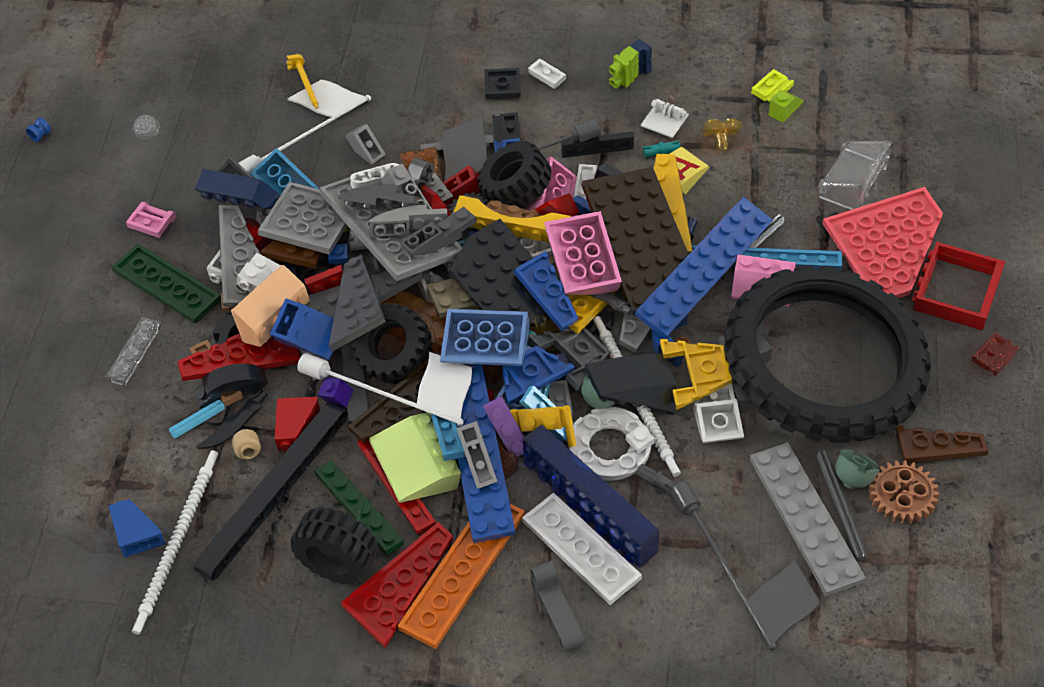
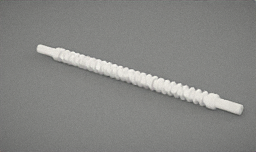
M599 316L595 317L593 321L600 333L599 337L603 345L610 351V358L622 357L623 355H621V351H619L616 342H614L615 340L612 338L611 332L606 329ZM644 405L640 408L637 407L644 425L648 427L650 434L655 438V447L658 448L662 460L666 461L673 477L679 476L681 472L673 459L674 454L669 449L670 446L667 444V440H664L665 436L662 435L660 427L657 426L658 423L655 421L651 409Z
M212 450L204 467H201L195 485L192 487L193 490L190 491L191 495L188 496L189 500L186 501L187 505L184 506V510L181 512L182 515L179 516L180 520L177 521L178 525L175 526L173 536L170 537L171 541L168 542L167 551L161 557L160 567H157L158 572L154 573L155 577L152 578L153 582L150 583L151 588L147 589L146 599L142 600L144 604H141L138 609L139 616L132 629V633L140 635L147 617L153 612L155 601L158 600L157 596L160 595L159 591L162 590L161 585L165 584L166 575L169 574V570L172 568L170 564L174 563L175 554L178 553V549L181 547L180 544L183 542L182 539L185 538L184 533H187L186 528H189V523L192 522L191 518L194 517L193 513L196 512L195 508L198 507L197 503H200V498L203 497L202 493L205 492L204 488L207 487V483L213 474L212 468L218 456L216 451Z

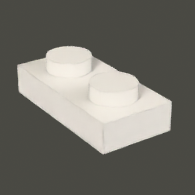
M541 59L528 68L529 74L554 89L566 80V74Z

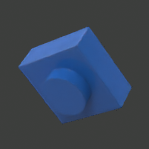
M347 243L335 245L330 255L328 254L329 264L348 262Z

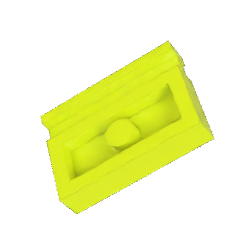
M773 69L752 87L751 93L764 101L770 102V99L779 90L787 92L792 88L794 80H788L787 76Z

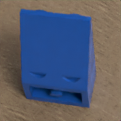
M285 298L270 335L277 342L330 360L333 351L329 347L334 318L304 304Z

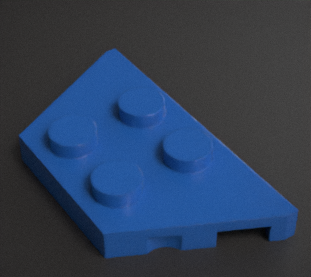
M538 346L525 351L522 366L502 365L507 404L511 405L522 399L531 386H535L539 390L574 371V365L571 363L567 365L559 361V357L547 353Z

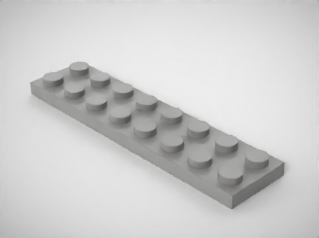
M787 442L750 455V461L825 597L864 583L866 580L865 575L789 443Z

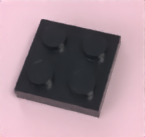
M519 68L484 69L485 99L521 98Z

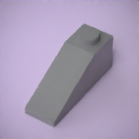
M475 421L456 428L477 489L498 482L478 422Z

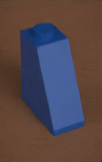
M130 499L109 505L118 544L124 558L165 545L161 530Z

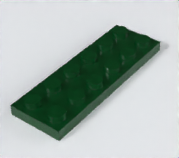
M139 243L111 266L114 273L194 324L221 301V294Z

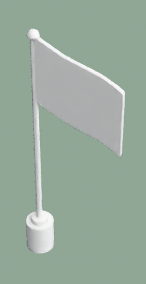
M320 80L312 84L311 87L318 101V109L313 107L306 89L288 98V101L301 104L316 113L331 118L279 147L278 150L282 151L364 102H370L371 97L350 92L326 80ZM269 154L262 158L251 155L240 161L239 164L251 174Z
M429 352L428 366L419 387L416 404L330 371L328 361L305 353L298 362V371L319 380L326 378L328 375L334 376L457 423V426H462L464 423L463 419H461L462 407L472 378V367L461 363H441L440 355Z

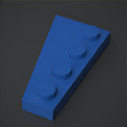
M544 251L514 270V274L557 327L563 331L578 321V316L569 298L566 297L563 291L564 287L561 281L558 280L553 265L548 260L547 252Z

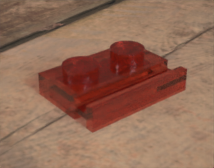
M994 332L972 356L971 361L987 371L990 370L994 373V376H997L1016 355L1020 347H1015L1011 341Z

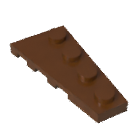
M897 426L895 429L903 460L907 463L988 455L989 450L984 435L980 433L955 431L953 434L939 429H935V432L923 431V428L914 427L913 430L903 429V426Z

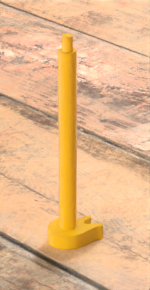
M300 54L287 55L288 70L298 69L313 107L318 109V101L303 68L305 63L303 56Z

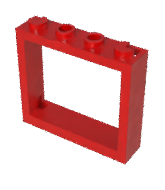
M936 242L934 250L929 251L927 257L930 260L929 263L925 262L922 273L925 275L919 278L917 284L919 291H914L912 302H915L913 310L983 331L1005 261ZM938 260L992 275L980 313L924 297Z

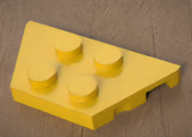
M590 294L566 295L578 316V321L569 328L578 334L607 303L594 298Z

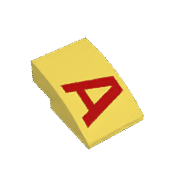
M680 147L670 154H675L682 193L686 195L709 169V166L683 147Z

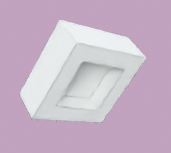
M643 425L628 433L625 439L638 454L655 443V438Z

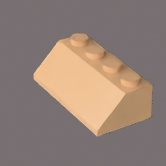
M284 265L276 269L231 310L243 342L261 347L271 337V330L285 298L304 305L310 301L305 285Z

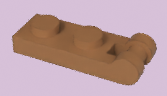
M491 200L486 205L489 209L509 217L533 218L540 216L536 209L528 211L518 206L503 204L496 200Z

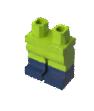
M638 39L623 50L620 55H615L613 57V64L609 66V72L613 75L609 79V84L615 89L621 85L627 88L640 74L645 73L647 75L652 71V47Z

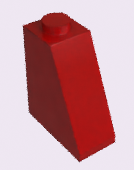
M318 397L277 399L275 442L278 451H287L319 413Z

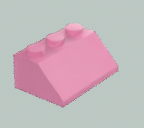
M738 255L731 299L738 300L745 291L751 289L754 283L764 277L766 279L771 277L772 273L784 269L794 271L796 262Z

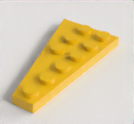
M657 154L654 171L687 252L690 254L693 249L675 154Z

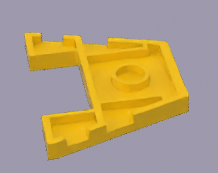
M660 339L664 358L685 356L693 386L673 390L676 410L732 384L733 379L728 370L729 364L725 360L724 345L697 343L696 345L687 344L685 341L668 342V339Z

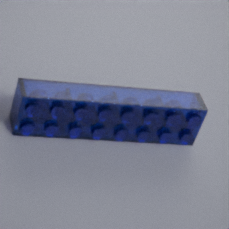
M542 424L523 438V462L525 466L530 470L533 469L542 482H547L552 487L556 495H561L572 509H576L586 522L594 525L596 531L601 536H606L615 549H620L625 554L629 562L635 563L640 568L658 553L660 530Z

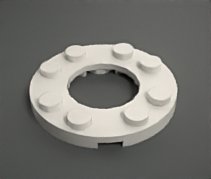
M617 407L591 410L590 414L583 418L580 417L574 423L576 446L568 447L569 454L574 464L583 473L593 478L608 481L624 479L635 474L641 464H646L650 456L651 446L638 454L630 445L628 452L619 459L604 460L594 455V452L590 449L589 442L595 433L603 429H616L625 435L641 425L648 432L649 429L639 420L637 415L628 410Z

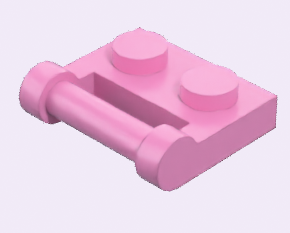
M142 201L126 224L128 228L160 238L168 225L175 221L176 212L165 211Z

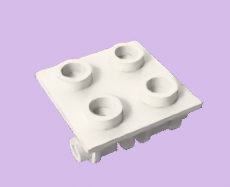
M654 99L651 104L653 108L642 122L641 127L673 138L689 114H687V111H684V108L676 107L673 104L670 106L668 102L665 104L660 99Z

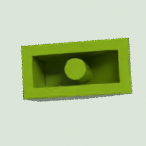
M779 90L770 99L768 115L784 123L804 100L789 92Z

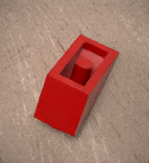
M570 193L552 199L535 208L542 216L549 213H557L573 217L580 213Z

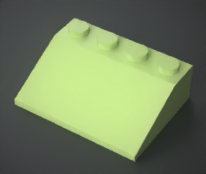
M426 412L409 416L369 438L399 503L458 489L461 472L454 459L444 461L430 413Z

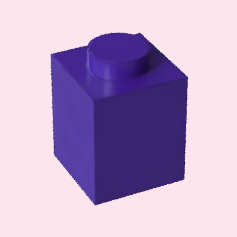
M326 377L318 396L327 403L332 402L339 407L347 408L353 389L341 379Z

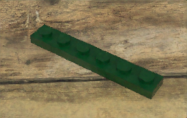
M332 460L314 470L316 477L355 519L360 503L364 502L360 521L365 524L366 528L372 531V536H375L377 539L378 547L386 556L404 545L402 537Z

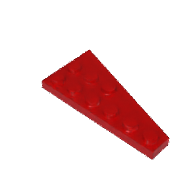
M239 333L226 339V342L220 345H212L209 350L196 352L178 360L177 366L181 380L188 381L201 379L218 368L232 364H253L263 369L298 364L300 355L297 348L277 342L272 336L259 347L243 342Z
M439 522L436 523L341 602L342 607L384 648L387 647L398 629V624L420 594L453 541V535Z

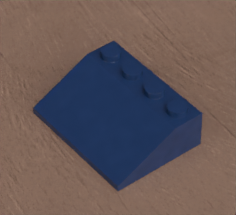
M206 169L202 170L195 190L201 194L200 196L206 200L213 198L221 203L229 201L234 205L240 206V204H244L253 209L254 207L271 208L281 196L261 179Z

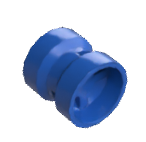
M39 117L25 131L33 141L39 142L43 135L51 132V127L43 118Z

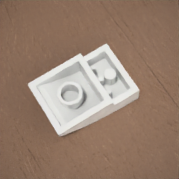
M732 384L692 403L703 443L744 438L738 403L734 396Z

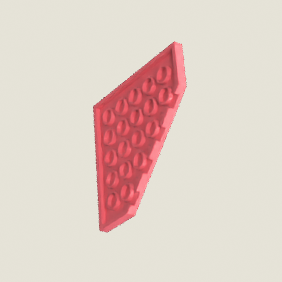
M922 187L824 218L823 225L838 249L842 251V255L852 271L860 274L859 278L867 282L870 279L884 287V292L887 294L893 293L899 299L911 294L942 219L943 212L927 189Z

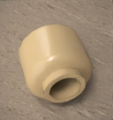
M241 430L232 439L234 452L240 459H252L261 450L258 435L253 430Z

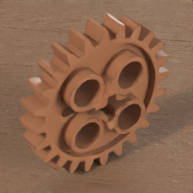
M895 461L894 466L888 462L886 468L880 466L876 478L869 485V499L873 500V507L878 506L877 513L884 511V518L892 516V522H895L897 518L900 519L901 524L904 523L905 519H908V522L912 524L914 518L921 522L922 516L927 519L929 513L934 512L938 503L940 493L937 492L939 486L934 484L935 478H929V471L923 473V466L916 469L914 462L911 466H907L906 461L903 462V465Z

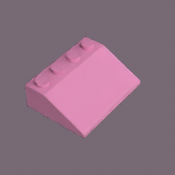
M601 211L544 223L565 295L604 294L618 291L622 280Z

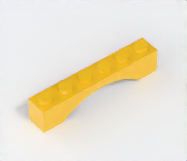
M459 196L454 212L465 207L475 216L476 223L469 228L481 230L496 220L501 219L515 237L548 243L550 242L544 223L571 217L557 213H549L533 218L509 217L489 209L479 199Z

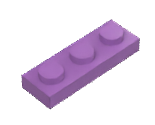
M502 396L483 405L508 452H512L518 457L531 450L529 443Z

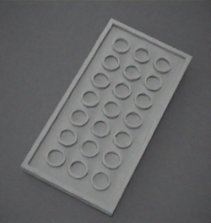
M350 177L320 187V194L396 281L454 260L462 249L460 244L455 241L437 251L412 256L401 246L400 242L418 230H409V235L370 237V219L382 213L402 208L398 202H394L393 205L381 202V207L374 206V210L363 208V204L356 203V206L345 205V201L340 200L339 195L352 190Z

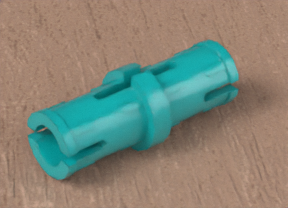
M679 140L666 143L658 142L655 145L643 146L644 158L657 154H669L681 146Z

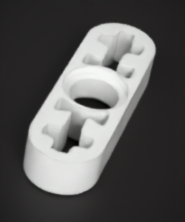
M390 163L354 173L350 177L351 188L355 189L366 185L382 184L381 180L386 171L399 164Z

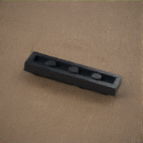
M632 131L600 135L581 143L579 140L569 139L561 142L562 158L633 150L634 134Z

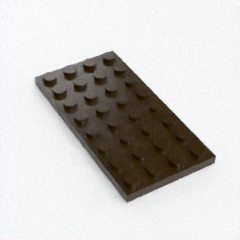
M653 167L584 180L581 184L591 212L601 211L622 280L620 287L628 306L633 309V314L689 255Z

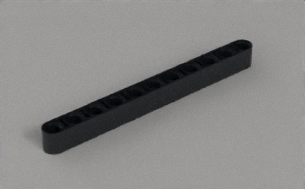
M332 402L324 405L198 557L194 564L196 572L212 581L222 574L345 423L348 416L347 410Z

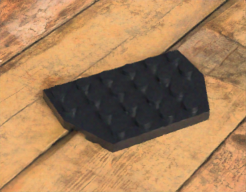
M498 219L469 236L450 267L449 273L479 310L528 312L529 324L533 325V327L540 326L551 319L514 274V270L517 267L533 259V257L505 223Z

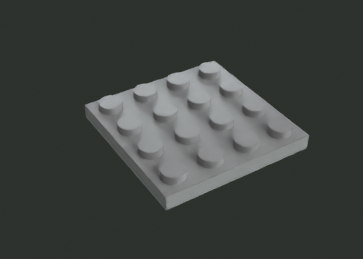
M289 182L259 227L258 234L330 255L347 224L323 198L319 189Z

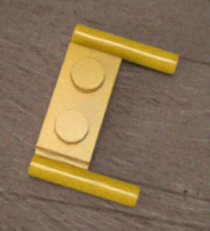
M569 405L510 410L521 432L554 430L565 427L568 447L576 446Z

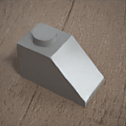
M367 124L357 127L345 136L353 150L370 164L375 163L386 155Z

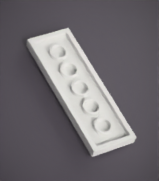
M551 494L522 517V522L609 605L614 603L642 579V574L556 494Z

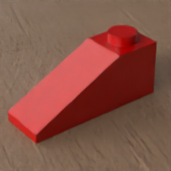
M470 165L442 182L453 195L452 198L444 201L445 205L452 204L453 199L457 200L458 195L462 196L466 192L469 195L472 192L475 195L481 192L478 187V176L480 175Z

